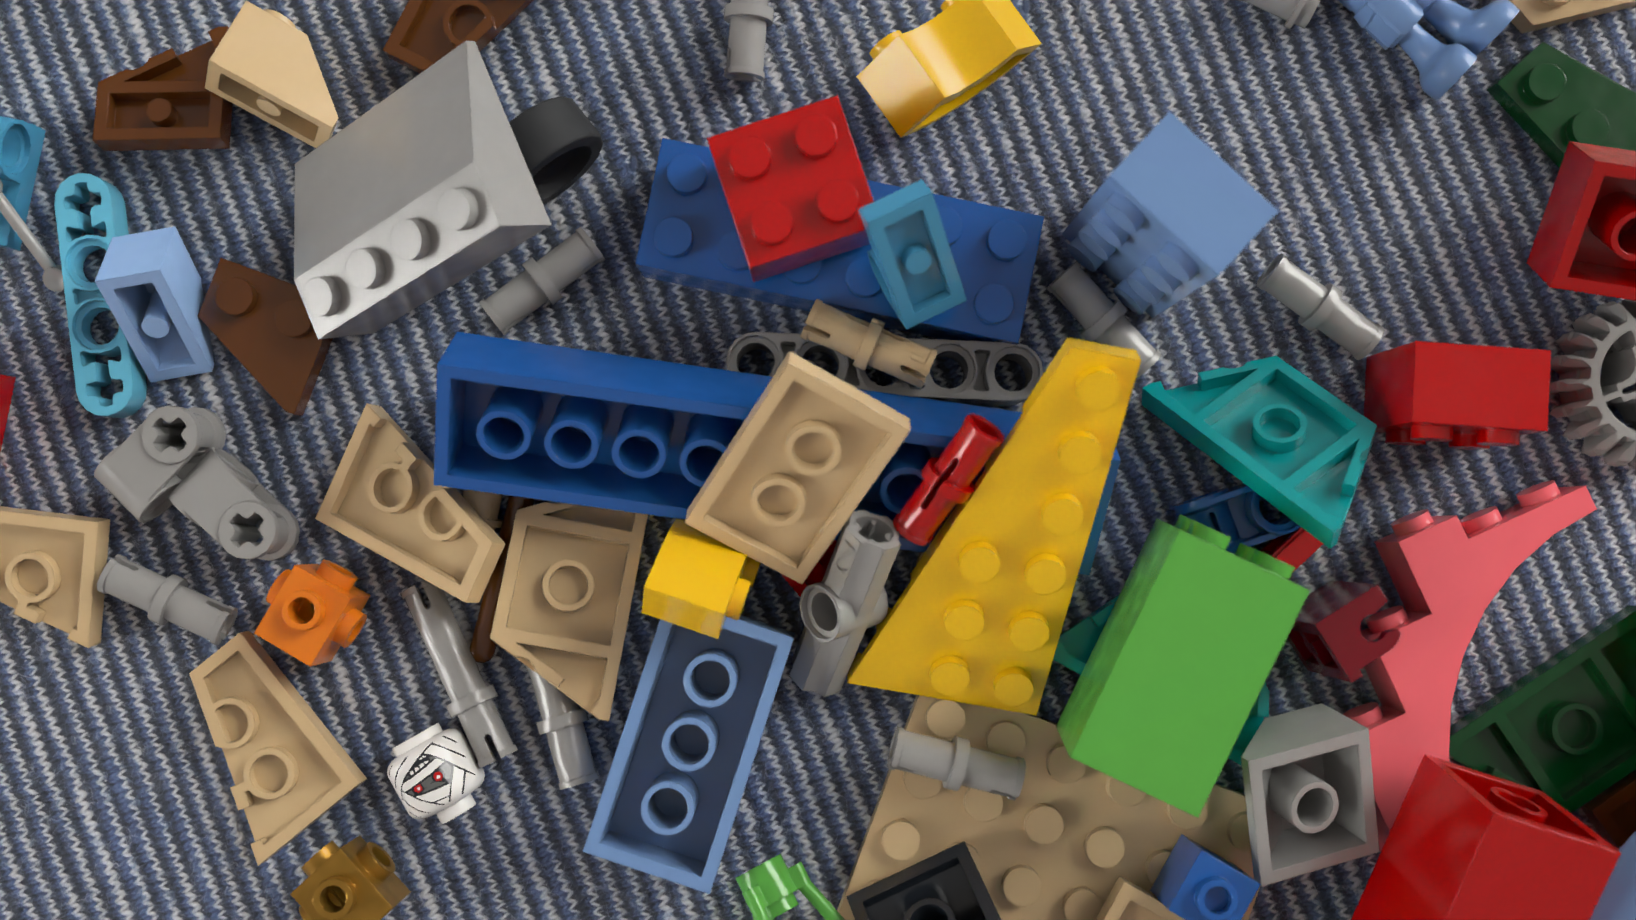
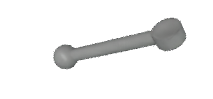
M0 179V212L43 268L42 278L45 286L54 292L63 291L64 284L61 265L54 263L2 193L3 183Z

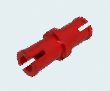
M976 414L967 415L963 420V425L939 458H930L921 470L923 481L901 512L897 513L893 519L894 527L904 538L916 545L926 546L933 539V534L955 504H962L967 501L975 490L972 481L996 448L1001 446L1005 440L1002 432L993 423Z

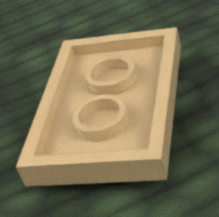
M789 351L687 509L685 524L803 584L911 431L910 418Z

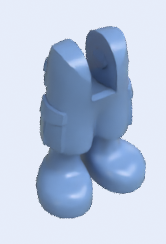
M1339 0L1344 7L1355 14L1354 18L1359 26L1364 28L1385 50L1388 48L1393 49L1398 44L1405 51L1419 71L1420 86L1423 92L1435 101L1442 97L1477 60V55L1505 29L1520 11L1509 0H1494L1488 5L1475 10L1463 7L1453 0ZM1424 17L1443 36L1448 45L1431 36L1418 24V21Z

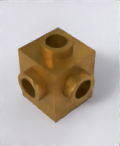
M359 835L341 848L332 840L301 867L308 875V878L290 895L299 903V913L303 920H381L411 891L394 874L396 868L389 854L374 842L367 843Z

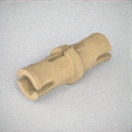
M816 299L805 322L807 325L804 326L800 336L804 340L808 339L854 359V367L865 371L868 365L910 383L920 390L938 350L929 349L883 329L885 322L873 317L871 323L829 306L819 299Z

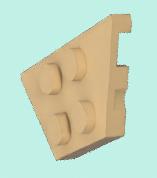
M544 502L518 509L514 520L490 639L595 718L609 721L648 515L560 502Z

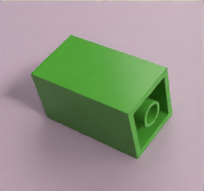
M1179 515L1174 526L1156 518L1059 718L1056 728L1070 758L1198 818L1310 590L1289 580L1295 567L1243 543L1239 544L1235 554L1228 552L1226 548L1231 537L1183 515Z

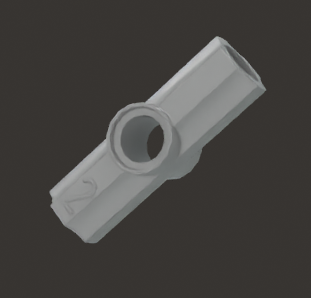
M866 510L853 512L842 527L822 581L806 587L801 594L800 613L804 629L791 660L793 667L789 677L802 691L816 692L823 697L841 691L866 629L882 623L887 615L888 599L884 585L901 546L898 540L900 533L894 527L893 521L887 516H878Z

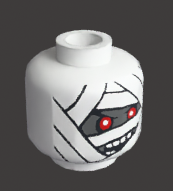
M438 722L392 748L396 758L389 764L387 775L412 818L417 820L425 819L436 814L441 824H444L477 804L471 793L481 786L485 778V772L483 767L479 769L473 750L461 730L456 728L442 730Z

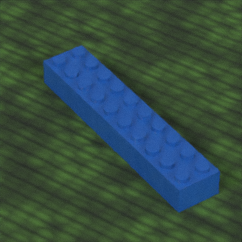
M457 332L437 363L434 485L685 520L687 509L771 381L772 376ZM858 389L910 418L911 431L853 512L866 510L871 514L887 516L893 521L896 514L901 512L923 481L921 470L930 458H939L963 425V420L967 415L976 414L987 419L1006 438L1023 412ZM1116 448L1078 574L1090 575L1120 464ZM984 466L972 481L974 485L985 470ZM955 506L952 508V510H951L950 513L947 515V517L944 519V521L942 522V524L939 526V528H938V529L936 530V532L933 534V539L935 538V536L937 535V533L939 532V530L941 529V527L943 526V524L945 523V521L947 520V518L949 517V515L951 514V512L953 511V509L955 508ZM841 530L839 531V533L837 534V536L834 538V540H836V541L838 540V537H839V535H840ZM900 534L898 540L901 546L899 549L925 553L933 539L926 546H920L910 542Z

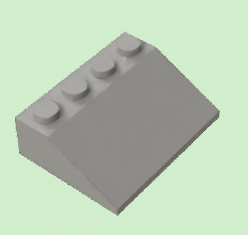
M466 40L295 163L294 282L318 339L374 334L552 225L475 41Z

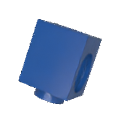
M1181 834L1150 891L1169 911L1185 920H1242L1261 884L1237 865Z

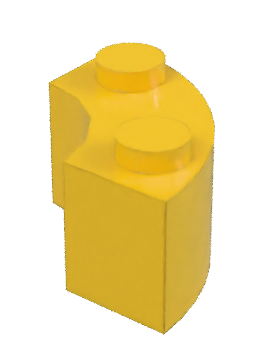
M945 0L940 7L942 12L933 19L903 34L900 30L894 31L880 40L871 49L869 55L873 61L856 77L900 138L919 131L951 113L1005 75L1042 44L1010 0Z
M676 518L664 539L645 583L641 613L718 639L726 617L739 620L749 589L755 583L761 563L685 524V520Z

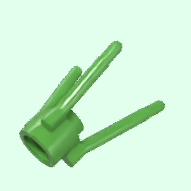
M779 854L735 878L754 920H775V917L797 906L799 903L793 892L798 889L825 920H845L811 882L802 862L788 868L782 855Z

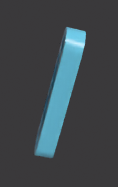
M78 173L69 176L59 185L55 193L54 202L76 393L79 402L87 411L98 416L125 418L137 412L146 399V374L120 326L115 338L109 343L100 345L92 338L91 323L94 317L100 312L110 310L96 283L90 282L85 277L83 267L84 261L91 252L98 249H105L107 251L112 237L129 235L126 206L123 195L116 186L92 174ZM90 192L101 197V205L91 207V216L79 211L80 204L89 201ZM94 228L106 232L107 235L105 237L95 235ZM82 233L92 234V235H85V236H82V237H81V234H82ZM96 355L106 357L121 355V361L108 360L107 365L96 362L95 357ZM112 379L123 382V392L113 394L112 399L102 398L101 387L110 385Z

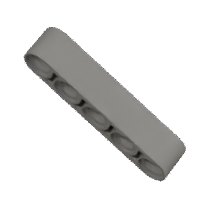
M746 333L733 342L726 358L727 369L740 372V360L747 352L756 349L764 350L772 355L775 360L774 368L769 375L773 377L789 351L803 359H806L812 353L824 352L831 355L838 364V373L835 377L857 389L975 406L1007 407L1017 405L1028 398L1044 373L1042 361L1037 353L1027 345L986 341L906 338L929 349L938 350L934 360L947 357L959 363L963 371L962 384L952 389L942 388L933 381L930 371L921 390L901 379L889 386L876 385L867 376L866 369L864 371L853 366L854 359L808 339L804 340L800 338L801 334ZM999 361H1015L1022 367L1026 378L1022 390L1012 392L999 386L994 373L995 366Z

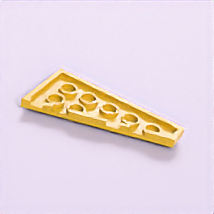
M1067 337L1022 405L1023 413L1001 446L996 448L985 463V470L974 485L975 490L965 503H957L911 572V581L893 608L888 607L887 615L882 623L876 625V634L862 654L858 652L847 674V683L1037 716L1141 363L1137 350Z

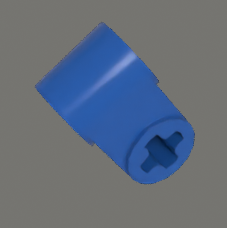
M1244 483L1229 489L1227 487L1215 490L1173 506L1176 516L1183 515L1231 537L1226 551L1235 554L1240 543L1251 547L1291 533L1301 527L1284 513L1274 523L1264 519L1259 508L1261 496Z

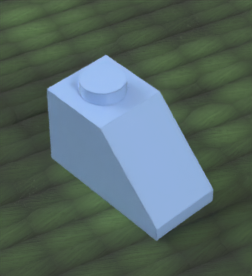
M176 227L112 237L95 283L149 381L157 382L212 372L214 357L209 328L198 317L204 301L201 277Z

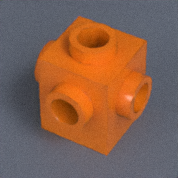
M322 560L320 565H294L292 570L286 569L270 587L266 596V602L271 605L254 634L310 667L331 662L340 646L347 648L361 632L367 619V615L361 611L371 595L354 586L358 579L355 574L329 560Z

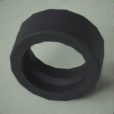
M559 96L544 100L526 109L509 122L543 205L555 199L584 175L598 158L603 146L600 133L571 98Z

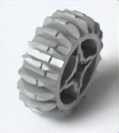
M1625 299L1621 303L1611 301L1596 307V310H1593V314L1589 313L1579 316L1572 322L1575 332L1563 334L1555 341L1565 355L1551 358L1550 368L1559 373V381L1550 382L1549 393H1559L1561 405L1555 406L1549 415L1555 418H1569L1570 423L1562 436L1569 440L1584 438L1582 454L1590 457L1603 455L1604 464L1613 467L1627 466L1629 464L1630 467L1633 466L1636 469V387L1631 391L1622 392L1624 388L1636 384V301ZM1607 405L1619 410L1625 423L1632 422L1635 430L1621 423Z

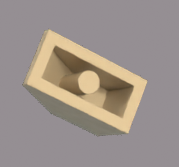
M246 0L209 59L205 89L317 148L332 137L338 121V115L308 35L298 30L293 22L283 14L270 9L263 10Z

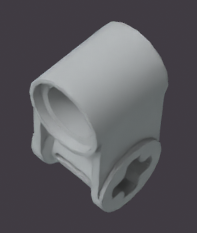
M171 405L159 407L151 412L121 445L103 458L94 472V477L139 522L151 521L173 505L169 499V494L212 447L223 449L226 439L224 423L217 414L206 408H183Z
M212 447L169 494L170 501L183 515L202 527L226 552L236 558L249 560L257 558L268 561L279 560L293 552L299 541L300 528L294 514L259 483L257 477L243 463L218 447ZM259 520H262L263 522L258 529L256 524ZM260 535L264 536L261 543L256 542Z

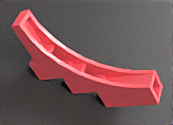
M1555 480L1542 482L1517 493L1516 497L1519 504L1501 512H1499L1497 506L1485 508L1469 514L1460 520L1457 515L1431 516L1428 509L1417 511L1392 522L1390 525L1394 533L1374 542L1404 607L1395 606L1371 615L1366 619L1369 628L1360 632L1368 641L1375 640L1381 632L1389 629L1399 630L1400 637L1390 651L1364 667L1382 706H1379L1376 702L1366 703L1346 711L1343 715L1369 728L1380 851H1382L1424 754L1450 762L1449 745L1452 700L1463 656L1485 609L1513 571L1551 536L1597 510L1586 485L1558 487Z

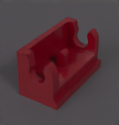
M1331 580L1307 596L1287 639L1308 671L1352 683L1363 676L1360 671L1361 668L1384 655L1396 645L1400 637V631L1389 629L1381 632L1375 640H1366L1360 632L1361 621L1366 616L1375 614L1388 599L1378 584Z

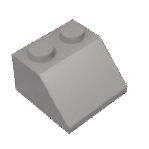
M1323 703L1265 718L1241 756L1254 879L1263 887L1378 853L1379 842L1369 728Z

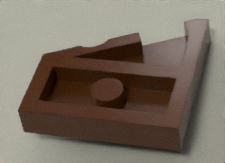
M220 26L208 31L212 39L211 41L181 55H178L171 48L149 58L140 68L133 70L125 69L99 81L93 141L104 151L230 149L233 103L205 89L209 59L229 27Z
M220 258L198 317L286 412L303 416L333 338H317L296 285Z

